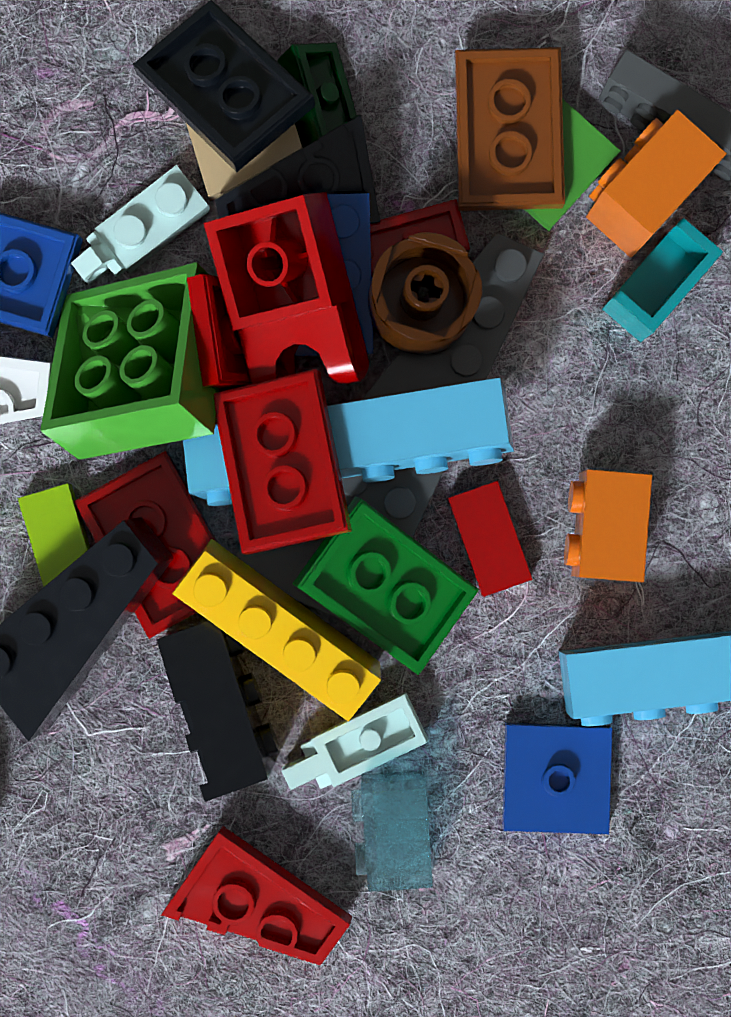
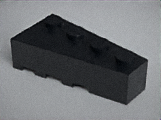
M142 517L123 520L0 624V706L28 742L52 727L60 716L63 707L71 696L79 690L87 679V674L101 655L108 650L127 619L137 610L174 559Z

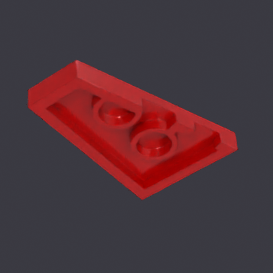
M223 825L161 914V916L177 921L184 917L206 924V930L226 935L228 931L256 940L259 947L320 966L350 926L352 915Z

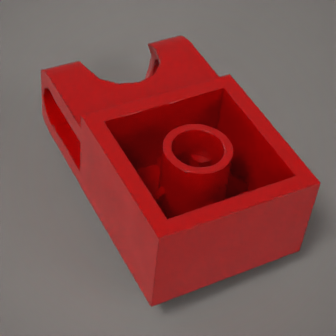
M327 192L293 197L204 223L232 330H238L252 384L295 374L294 355L299 345H307L317 351L329 377L336 382L353 383L361 381L365 377L369 368L367 350ZM277 255L281 256L283 267L278 266Z

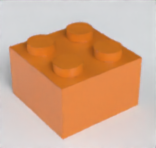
M678 109L664 124L658 118H655L636 139L635 145L624 157L628 164L619 158L598 181L599 185L589 195V198L595 204L586 218L630 258L640 250L727 154Z

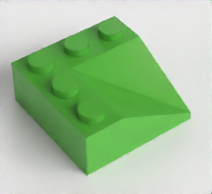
M198 262L66 295L61 313L40 431L78 460L214 434L216 421L214 393H218L219 388L203 387L187 284L188 277L208 274Z

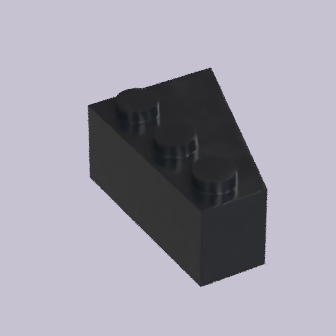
M209 620L157 639L174 701L177 705L180 704L190 734L185 735L190 753H198L207 779V783L200 785L204 802L267 780L275 764L273 755L280 753V748L271 723L262 725L255 705L262 703V697L256 679L252 672L244 675L237 656L245 652L244 646Z

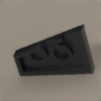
M361 114L216 197L215 203L219 218L305 194L327 192V194L369 193L370 224L380 222Z

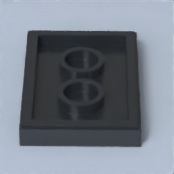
M212 0L208 1L133 63L137 75L236 172L240 171L316 106L314 96Z

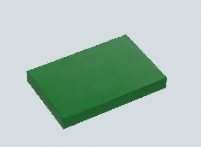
M355 496L347 507L352 531L326 537L292 584L419 675L479 589L363 499Z

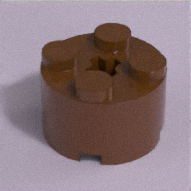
M422 232L411 235L409 238L392 245L381 255L376 264L368 293V309L374 330L389 344L405 352L429 354L446 350L464 333L479 307L482 296V280L479 271L476 270L468 256L469 253L457 241L442 234ZM420 287L429 289L430 299L428 303L417 300V292Z

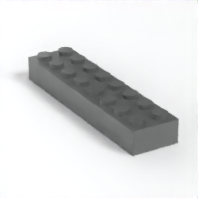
M626 49L608 78L598 100L603 102V106L608 111L614 114H623L630 119L633 126L643 131L655 118H658L664 124L678 109L727 153L713 168V173L722 180L730 181L731 112Z

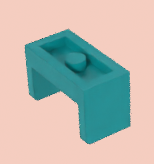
M681 218L604 305L602 310L639 342H642L655 332L721 256L723 251L686 219Z

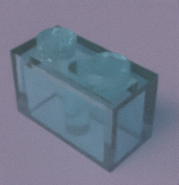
M424 771L361 774V789L351 790L353 822H364L365 842L355 843L356 875H367L368 892L433 888Z

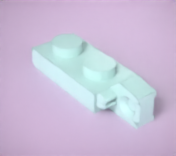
M175 165L95 228L96 231L86 238L91 246L71 264L88 285L94 283L109 270L116 277L125 271L131 273L210 211L209 205L179 167Z
M404 692L353 716L349 722L345 720L311 736L310 740L300 745L304 756L282 766L283 770L281 771L290 790L315 778L320 789L331 784L334 788L429 742V739L407 693Z

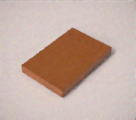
M561 47L455 50L458 211L563 208L565 205Z

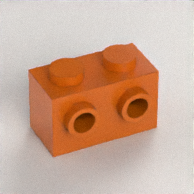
M587 469L579 472V481H571L568 495V511L576 513L575 533L567 534L564 547V564L572 566L571 576L644 583L652 485L651 474Z

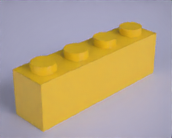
M213 539L209 541L172 593L348 722L381 681L380 661Z

